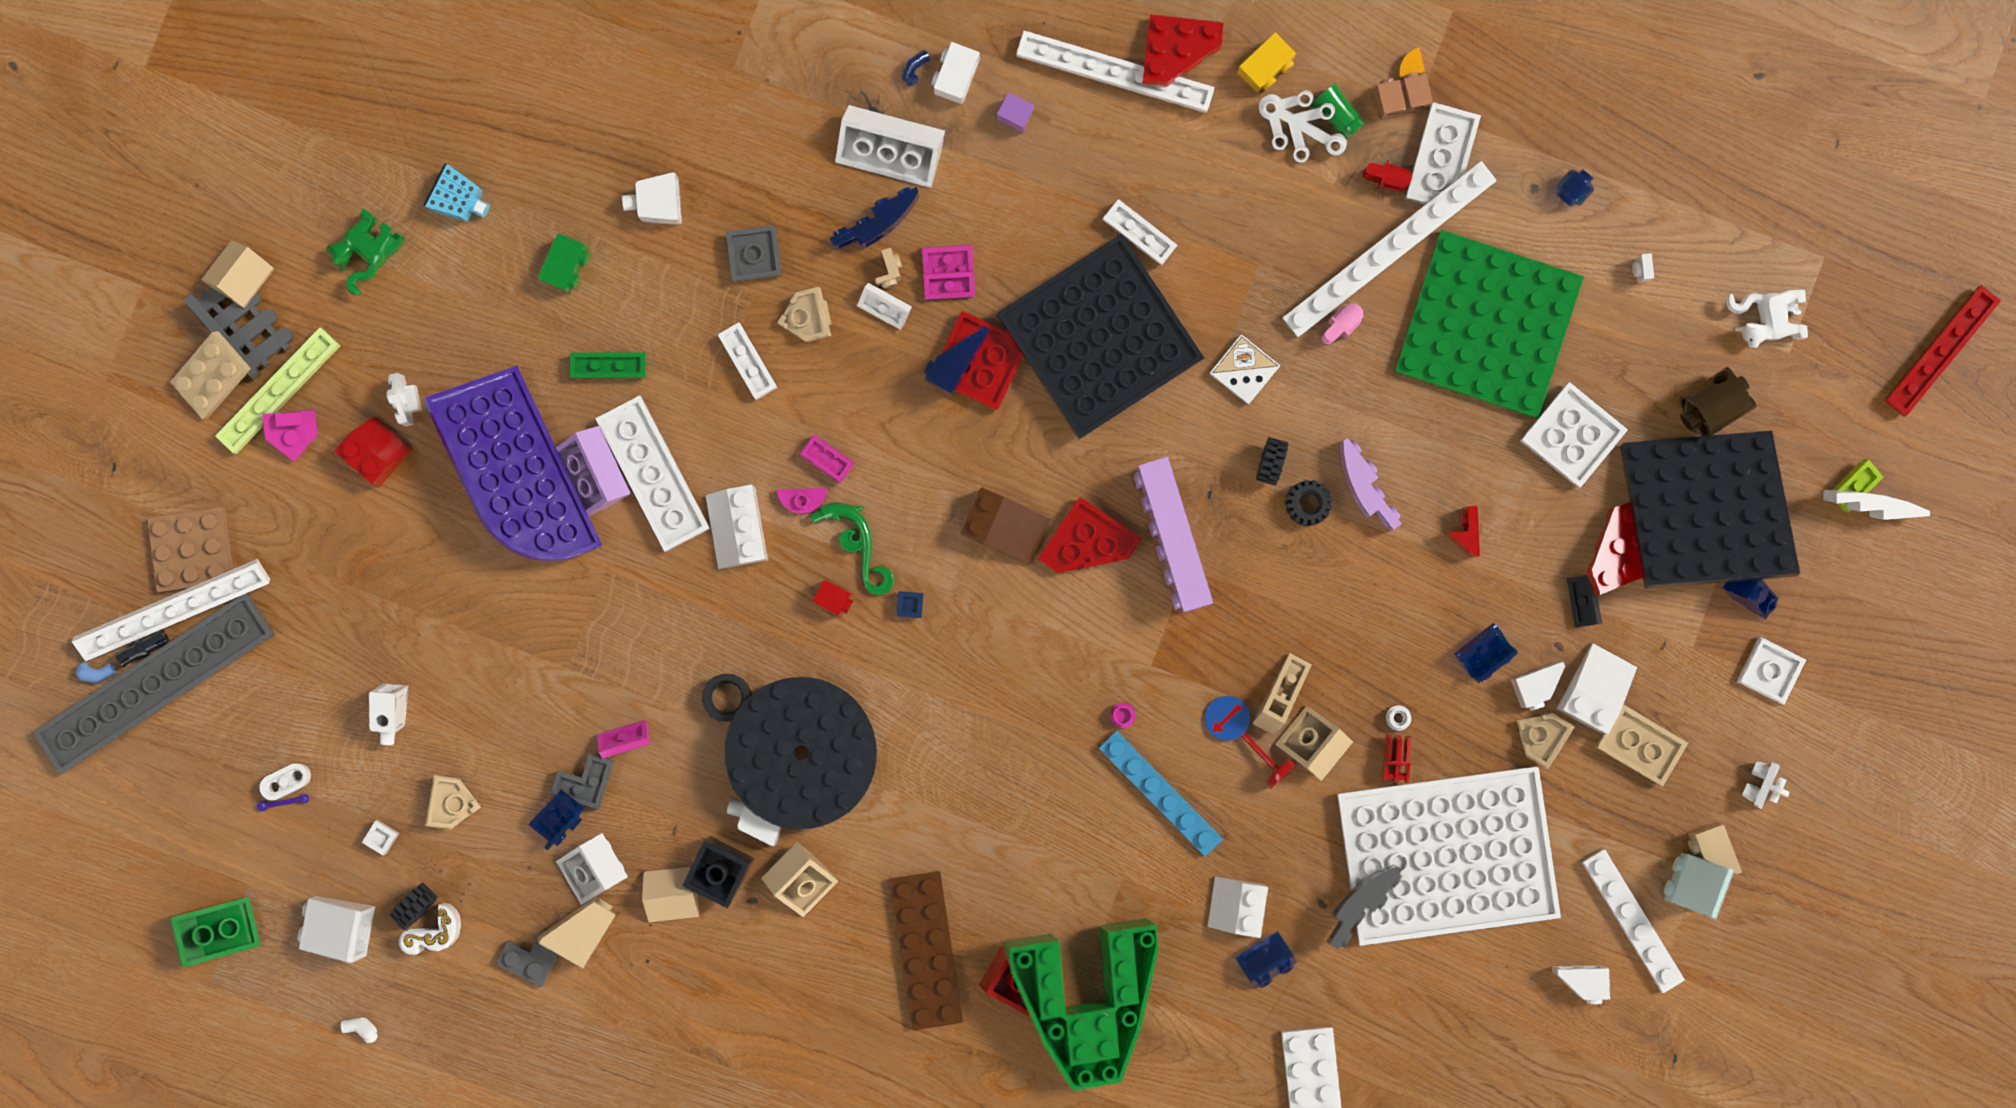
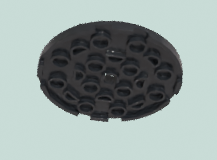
M790 677L772 682L760 688L740 706L726 734L724 763L727 777L734 793L754 815L781 828L813 829L840 819L849 813L863 798L875 772L877 761L876 739L866 713L846 691L821 679ZM797 746H803L808 750L806 759L798 760L794 756V750Z

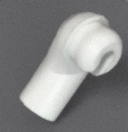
M361 1017L341 1021L343 1033L356 1031L366 1043H372L378 1037L376 1027L367 1018Z

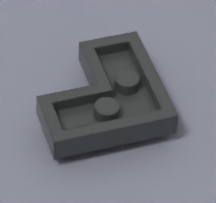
M589 753L582 777L558 770L550 795L600 809L615 760L609 758L602 759L599 755Z
M509 940L496 964L542 987L559 954L539 944L538 940H536L531 951Z

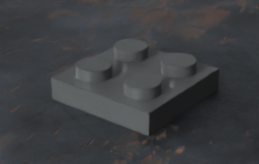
M775 225L726 232L732 282L782 276Z

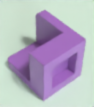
M1008 92L997 113V120L1024 133L1026 123L1034 110V105Z

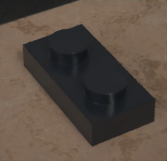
M1588 575L1566 578L1575 628L1602 624L1598 596L1594 594Z

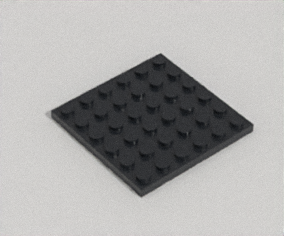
M1123 234L1115 237L996 314L1078 440L1204 360V356Z
M1772 430L1712 435L1709 438L1698 436L1621 444L1620 449L1645 589L1796 577L1800 574Z

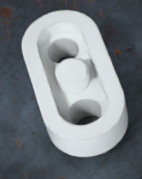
M291 764L266 776L260 783V792L268 800L281 799L305 787L310 782L311 772L304 764ZM297 771L302 774L301 780L295 778ZM275 782L279 785V790L277 792H275L272 788V785Z

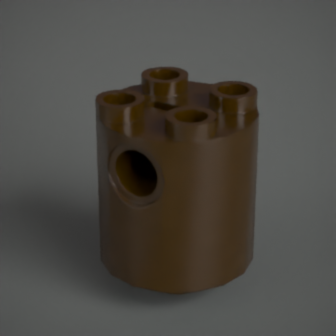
M1725 367L1680 396L1679 403L1683 411L1680 414V418L1690 431L1709 438L1755 409L1756 403L1747 391L1750 388L1747 380L1743 376L1737 377L1729 367Z

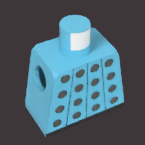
M444 163L423 204L432 212L466 222L470 219L472 213L484 218L490 208V204L480 200L483 190L446 163Z

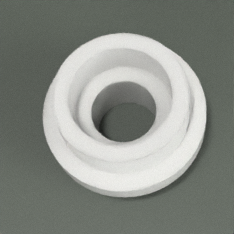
M1393 706L1386 713V723L1393 730H1404L1411 723V714L1404 706ZM1397 713L1402 715V720L1399 723L1394 721V715Z

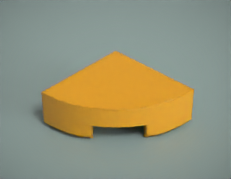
M1420 48L1410 51L1404 57L1399 68V79L1404 78L1405 75L1418 72L1419 75L1424 74L1425 70Z

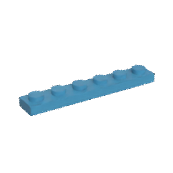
M1117 730L1099 747L1205 857L1223 840Z

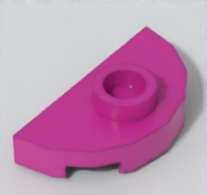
M828 488L777 490L779 500L785 508L793 513L807 514L814 512L821 506L826 499Z

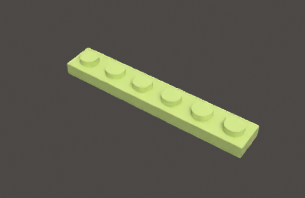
M320 327L220 430L216 437L232 453L237 454L264 426L262 414L278 412L341 345Z

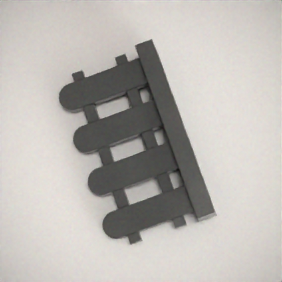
M213 288L209 291L202 289L199 292L202 296L197 300L192 294L184 299L185 303L211 333L219 331L251 369L247 374L253 381L262 375L258 371V367L263 365L266 368L270 365L267 360L281 349L288 351L291 348L288 344L294 338L292 331L286 327L276 331L272 327L277 321L276 313L272 309H265L261 313L257 310L256 307L261 303V296L258 292H256L245 308L234 302L224 310L219 304L227 299V297ZM212 309L218 313L214 318L209 314ZM251 311L255 317L239 329L235 323ZM229 327L234 332L230 337L224 332ZM267 330L271 336L255 347L252 341ZM245 346L251 351L246 356L241 351Z

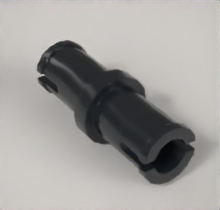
M163 629L158 630L144 639L139 638L135 640V644L115 653L118 662H121L120 665L122 667H125L141 657H148L151 655L150 652L170 642L167 634L163 635L165 633Z

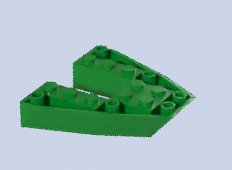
M1147 918L1099 926L1105 1000L1065 1007L1060 942L1052 934L1001 941L1012 975L1043 1045L1072 1091L1122 1083L1141 1031L1159 951L1157 924Z

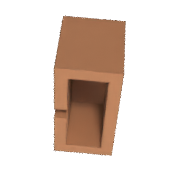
M1418 72L1405 75L1404 80L1394 81V78L1384 79L1379 82V85L1374 90L1380 120L1426 110L1433 104L1427 75H1419Z

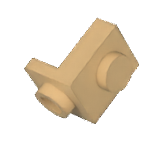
M891 248L881 250L889 274L875 279L877 287L882 286L883 289L892 288L897 285V281L901 280L898 268H901L902 264L898 253L893 254Z

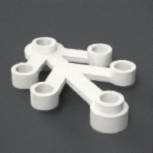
M1304 90L1298 95L1283 99L1275 94L1266 95L1259 103V112L1264 118L1270 120L1274 135L1272 145L1275 149L1282 150L1288 144V138L1282 131L1280 119L1289 123L1295 146L1294 159L1297 162H1305L1310 154L1309 149L1305 147L1302 132L1325 144L1327 151L1332 155H1340L1344 152L1347 140L1342 134L1335 133L1329 135L1307 122L1318 118L1325 120L1332 118L1335 108L1331 103H1325L1319 108L1293 114L1286 110V108L1296 105L1302 107L1309 106L1313 101V94L1310 91ZM1304 94L1310 98V101L1307 103L1301 100V96ZM1267 104H1274L1275 111H1269L1267 109ZM1324 107H1328L1331 109L1330 115H1325L1322 110ZM1276 138H1282L1284 145H1278ZM1334 141L1340 144V148L1337 150L1331 146V143ZM1303 150L1306 153V157L1300 158L1297 152Z

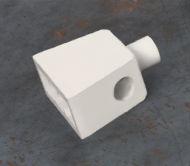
M675 172L637 181L635 183L636 194L622 196L623 209H637L638 217L641 221L682 224L679 178Z
M734 799L730 800L727 814L740 817L737 827L739 830L771 846L777 844L781 827L772 825L754 815L742 802Z

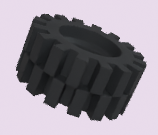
M1268 437L1256 475L1257 481L1274 486L1277 485L1287 455L1288 442Z
M1305 480L1294 485L1287 493V499L1285 500L1286 512L1289 513V518L1292 521H1296L1297 524L1304 526L1321 523L1328 517L1330 510H1332L1330 491L1325 489V485L1319 484L1315 480ZM1304 494H1312L1318 500V507L1312 513L1304 512L1299 506V500Z
M419 884L418 887L414 888L412 892L402 899L389 916L403 930H406L435 903L438 896L426 884Z

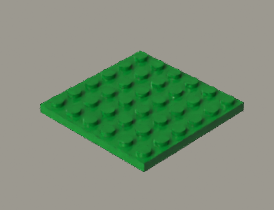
M1441 229L1394 372L1534 419L1539 418L1584 276Z

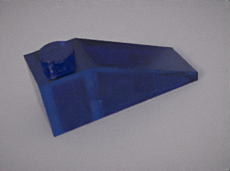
M986 326L982 327L939 355L935 362L930 360L923 372L926 374L925 381L952 397L988 336L989 328Z

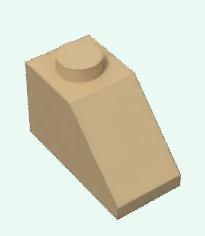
M1713 823L1688 833L1690 838L1688 845L1693 855L1732 869L1735 874L1742 873L1724 824Z

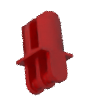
M1389 160L1384 165L1369 163L1362 174L1364 179L1378 183V190L1381 187L1402 192L1412 180V174L1409 170L1389 164Z
M1386 734L1384 761H1382L1383 782L1393 780L1394 783H1398V780L1409 783L1410 766H1412L1409 763L1411 736H1405L1402 761V736L1395 735L1393 757L1391 760L1392 736ZM1388 764L1394 765V772H1388ZM1399 765H1405V773H1399Z

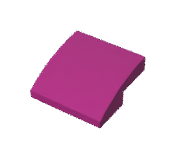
M972 244L922 247L925 299L975 297Z

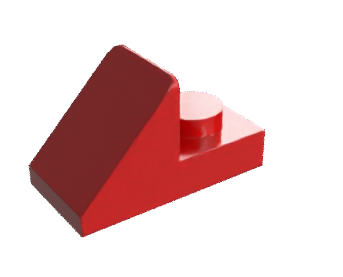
M1466 506L1459 515L1460 527H1464V531L1447 532L1444 534L1469 557H1479L1478 506Z

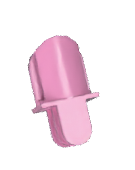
M1354 303L1340 308L1328 320L1332 326L1322 335L1323 343L1331 344L1340 335L1346 339L1362 322V308Z

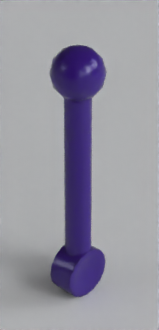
M301 794L297 798L269 803L261 801L257 804V809L259 811H266L269 807L297 802L305 804L309 801V796Z

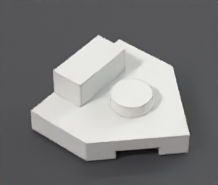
M390 374L388 376V383L392 385V389L387 391V399L389 404H392L393 408L398 411L395 413V418L401 425H414L412 412L422 410L417 386H407L405 376L402 374Z

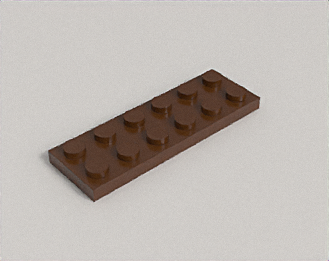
M941 871L890 878L913 1030L963 1023Z

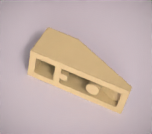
M1291 653L1288 654L1254 719V725L1274 736L1278 733L1290 714L1312 664Z

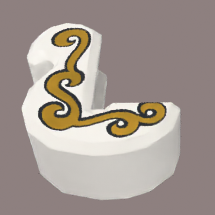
M439 904V928L409 929L404 931L399 938L401 950L406 954L416 955L424 951V947L431 951H440L453 945L459 937L461 919L458 911L452 904Z

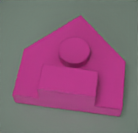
M315 409L262 414L265 439L292 461H295L318 435Z

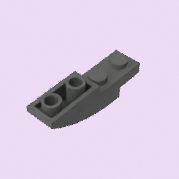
M1393 864L1375 872L1355 886L1333 911L1332 915L1339 919V922L1326 942L1337 950L1341 946L1345 947L1352 936L1350 933L1351 929L1355 924L1358 926L1365 917L1364 909L1367 907L1375 912L1377 908H1383L1388 900L1386 894L1391 887L1395 888L1402 878L1400 874L1402 869Z

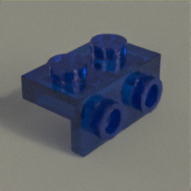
M1492 623L1456 651L1454 655L1466 673L1476 682L1481 683L1489 679L1500 667L1508 664L1518 654V651L1509 644L1499 627Z
M560 789L532 818L528 825L548 840L544 846L548 851L553 844L556 846L561 844L567 836L565 832L568 829L573 831L582 820L579 816L584 807Z

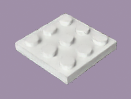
M1568 382L1520 441L1574 486L1581 488L1628 429L1573 384Z

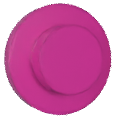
M1119 703L1112 708L1110 717L1113 724L1117 727L1127 728L1134 723L1136 713L1131 705Z

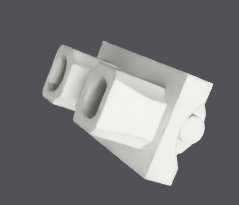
M1756 762L1752 775L1764 779L1762 787L1759 788L1747 783L1742 796L1754 802V806L1762 809L1769 791L1773 792L1769 801L1774 803L1778 802L1780 795L1788 797L1790 792L1783 789L1787 780L1779 777L1776 786L1772 785L1780 765L1773 762L1771 765Z

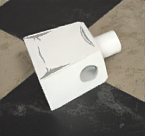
M383 683L369 692V729L379 732V744H394L395 732L404 727L409 685Z

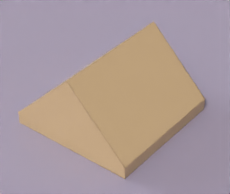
M231 240L201 280L242 308H245L274 268L249 247Z
M691 866L644 871L642 901L648 922L700 916L697 893L682 886Z

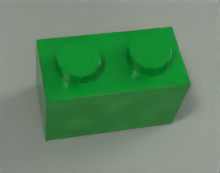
M557 233L538 279L542 283L570 294L572 289L575 290L579 284V273L582 266L585 267L590 259V249L579 241Z

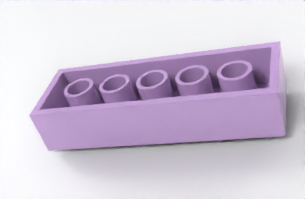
M1168 457L1139 465L1133 477L1137 489L1142 488L1144 497L1141 499L1144 513L1149 512L1151 517L1148 526L1151 536L1157 537L1159 543L1155 547L1159 561L1164 560L1166 570L1163 571L1166 584L1172 585L1174 594L1170 595L1174 609L1179 608L1180 613L1212 604L1213 600Z

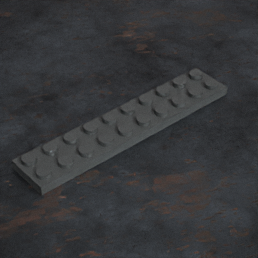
M249 593L243 594L35 730L33 734L58 773L65 774L273 637L275 633Z

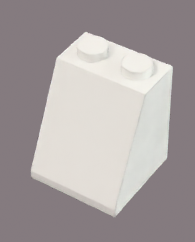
M320 896L308 898L302 910V916L305 917L304 924L298 932L299 949L350 963L366 957L375 906Z

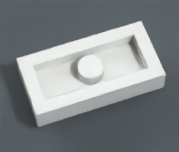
M870 283L864 287L857 304L858 307L900 330L904 326L912 308L910 305Z

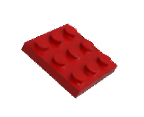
M961 311L930 376V380L998 411L1024 356L1007 331Z

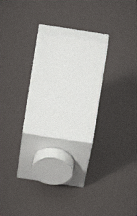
M1555 662L1510 679L1521 708L1529 707L1530 711L1545 706L1544 701L1551 699L1565 668L1564 662Z
M1603 965L1552 966V972L1577 996L1586 1000V1003L1601 1004L1602 1000L1610 999L1609 968Z

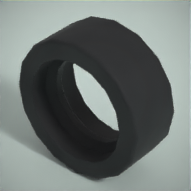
M721 674L707 682L703 690L702 702L705 710L711 717L719 721L729 722L732 721L740 706L752 694L749 685L743 678L735 674ZM722 683H732L741 692V703L732 712H722L713 704L712 694L715 688Z

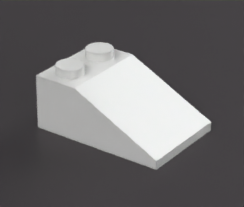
M1591 643L1556 709L1601 734H1609L1621 712L1637 667Z

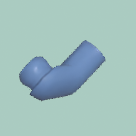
M80 663L76 667L77 677L82 681L99 684L117 674L116 668L111 663L98 670L91 668L88 663Z

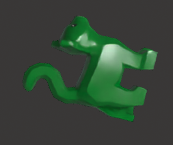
M364 208L360 212L361 220L346 231L342 240L329 244L326 247V251L330 259L333 260V264L339 265V270L342 272L345 271L353 253H357L367 262L368 268L366 271H355L346 280L347 291L355 296L361 294L355 283L373 278L378 268L383 266L388 258L395 254L406 241L404 237L396 232L391 236L392 228L384 222L379 226L381 231L379 235L373 237L370 232L377 219Z

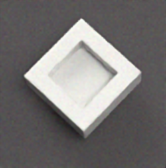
M1652 253L1641 254L1635 258L1632 271L1634 277H1637V283H1647L1654 279Z
M376 820L362 843L384 856L388 853L399 833L381 821Z

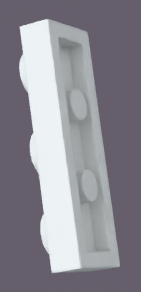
M1119 199L1103 218L1106 224L1119 234H1123L1128 241L1161 266L1177 247L1176 243Z
M740 322L718 334L755 400L778 388Z

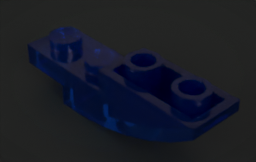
M906 187L898 191V196L888 199V197L876 201L874 203L875 206L871 208L874 218H862L856 222V226L850 229L843 227L833 232L834 236L830 237V241L835 251L857 241L863 250L888 235L906 218L920 197L917 187L913 189Z

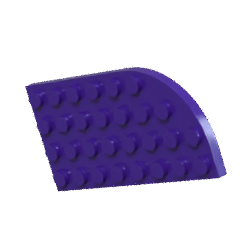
M517 366L424 398L425 407L480 522L498 543L522 557L546 562L569 560L602 546Z

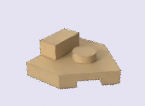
M821 287L794 293L788 308L781 315L777 324L806 342L830 337L829 325L832 324L827 301L823 300Z
M1554 713L1517 721L1525 756L1547 770L1575 728V726Z
M434 775L425 826L452 829L469 815L480 809L481 806L460 778Z

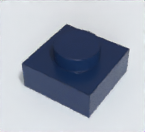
M898 591L896 616L922 618L924 593Z

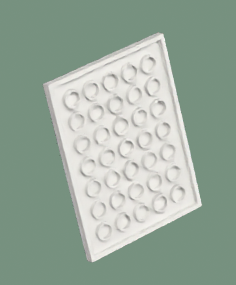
M1538 766L1337 793L1350 889L1352 890L1375 872L1393 864L1402 869L1400 872L1402 878L1395 888L1391 887L1386 894L1388 900L1383 908H1377L1375 912L1367 907L1364 909L1365 917L1358 926L1356 925L1358 945L1561 918Z

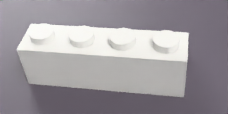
M849 105L841 121L835 162L931 188L942 150L945 130Z

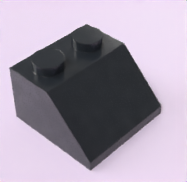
M709 836L704 840L682 886L728 909L743 884L755 858Z

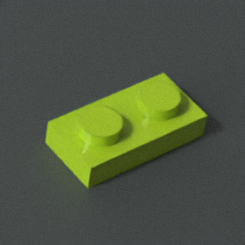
M1862 459L1832 490L1869 493L1884 477L1869 459ZM1837 503L1844 512L1851 511V509H1847V503Z

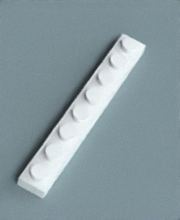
M1023 31L1017 51V57L1204 113L1208 111L1215 88L1182 77H1177L1175 82L1168 87L1142 84L1144 66L1028 31Z
M258 559L74 636L72 643L84 660L88 661L269 584L270 578Z

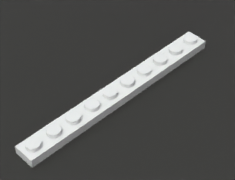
M1482 161L1479 162L1282 319L1298 338L1497 180Z

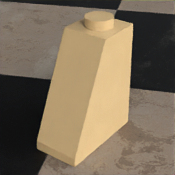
M591 899L540 934L537 939L538 943L584 968L616 915L611 910L613 906L602 899H599L598 902Z

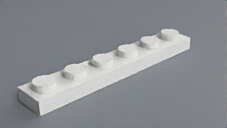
M1602 848L1582 860L1581 863L1660 992L1665 993L1685 981L1606 850Z

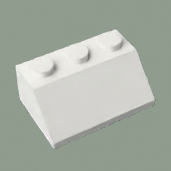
M740 486L705 495L718 569L768 561L755 486Z

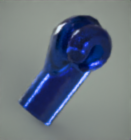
M925 50L910 58L905 65L901 76L903 82L906 81L908 86H913L918 82L919 77L915 72L919 67L930 61V56Z

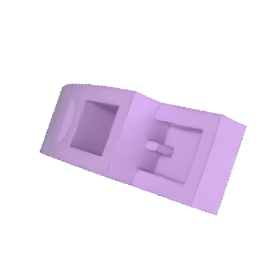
M1348 438L1340 443V456L1343 472L1352 496L1366 518L1376 513L1389 531L1395 530L1402 524L1399 521V518H1401L1400 514L1393 506L1388 507L1383 500L1385 498L1383 492L1377 486L1373 487L1371 485L1372 482L1378 479V476L1375 474L1378 472L1376 467L1370 460H1364L1360 454L1362 450L1354 440L1350 442Z

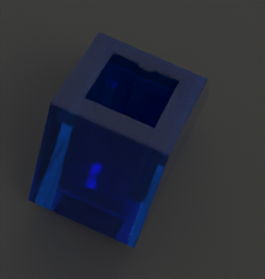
M1762 579L1726 582L1723 586L1724 591L1733 600L1765 620L1775 610L1779 600Z

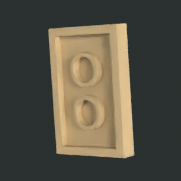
M216 331L208 336L170 383L202 419H206L212 415L251 368L220 332Z
M1623 704L1621 712L1609 734H1602L1595 748L1663 787L1688 743Z

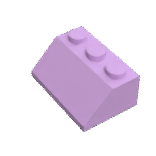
M599 426L576 432L556 447L588 516L618 503L631 494Z

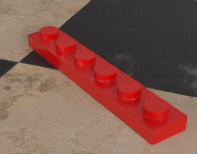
M1983 285L1978 286L1884 401L1903 417L1907 416L2001 300Z

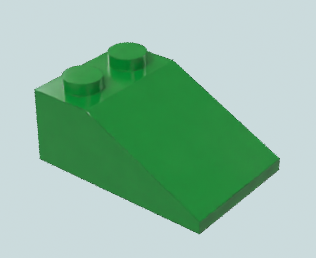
M249 896L167 917L178 963L182 968L261 946Z

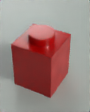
M824 579L812 602L841 616L843 612L845 614L849 612L854 601L851 600L853 594Z

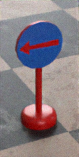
M1223 696L1212 701L1205 714V723L1209 732L1217 739L1224 741L1236 740L1242 737L1274 770L1266 781L1267 785L1273 789L1297 764L1289 759L1278 767L1245 733L1249 727L1250 715L1244 702L1232 696Z

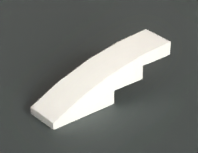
M1823 490L1824 501L1847 503V509L1860 512L1870 511V517L1887 520L1930 516L1929 510L1910 502L1884 495L1850 490Z

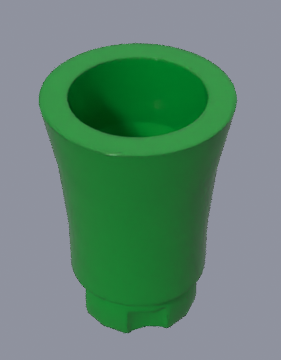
M1336 82L1309 105L1315 109L1325 103H1331L1335 108V113L1327 121L1338 133L1341 131V134L1346 139L1365 123L1358 116L1359 113L1344 96ZM1323 108L1322 111L1325 115L1331 114L1330 108Z

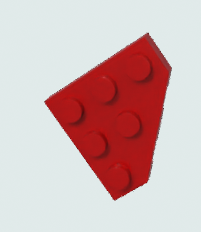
M1150 14L1142 84L1168 87L1184 72L1188 73L1202 63V60L1211 53L1215 54L1222 46L1224 22Z
M1079 497L1037 560L1057 573L1124 561L1130 558L1142 538Z
M1630 502L1611 508L1608 511L1606 517L1608 521L1595 547L1597 551L1593 562L1589 563L1587 575L1595 596L1643 578Z

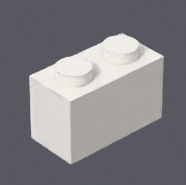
M951 42L949 49L945 48L942 53L940 62L943 65L941 71L935 72L931 83L934 86L935 95L963 105L980 60V52Z

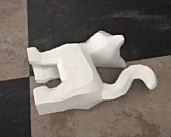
M1788 290L1781 293L1766 294L1754 292L1747 294L1740 304L1735 302L1733 294H1729L1726 298L1728 309L1737 314L1747 311L1752 303H1757L1761 324L1752 322L1735 328V331L1742 333L1743 340L1748 343L1749 348H1757L1764 340H1779L1787 336L1803 340L1808 337L1806 325L1788 322V312L1793 316L1801 314V310H1799L1798 304L1795 301L1797 303L1806 302L1805 290Z

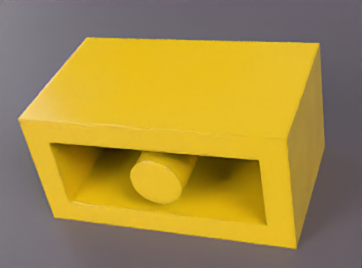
M1275 32L1239 66L1237 73L1257 94L1263 89L1268 91L1276 83L1275 77L1280 72L1286 74L1294 66L1293 60L1296 53Z

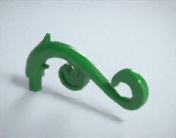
M832 502L819 507V511L811 514L810 518L814 524L823 519L828 520L830 518L840 521L839 516L852 521L859 531V540L854 541L852 537L856 532L847 529L841 533L839 542L841 547L850 553H855L862 549L861 575L864 587L869 593L878 596L884 595L894 586V575L886 567L876 566L872 570L882 574L883 582L880 585L874 586L869 580L872 537L868 523L860 513L864 509L863 506Z

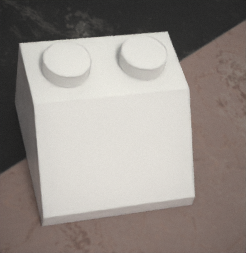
M603 833L556 861L581 905L628 877L623 865L618 861L611 844L606 840Z
M1215 876L1207 927L1261 938L1268 887L1261 883Z

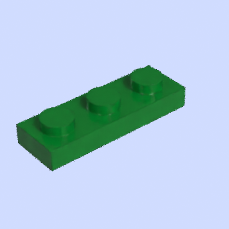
M572 352L570 353V378H647V353Z

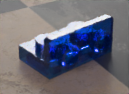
M1278 931L1235 957L1254 989L1266 987L1273 981L1272 978L1280 973L1281 975L1287 974L1297 963L1294 955Z

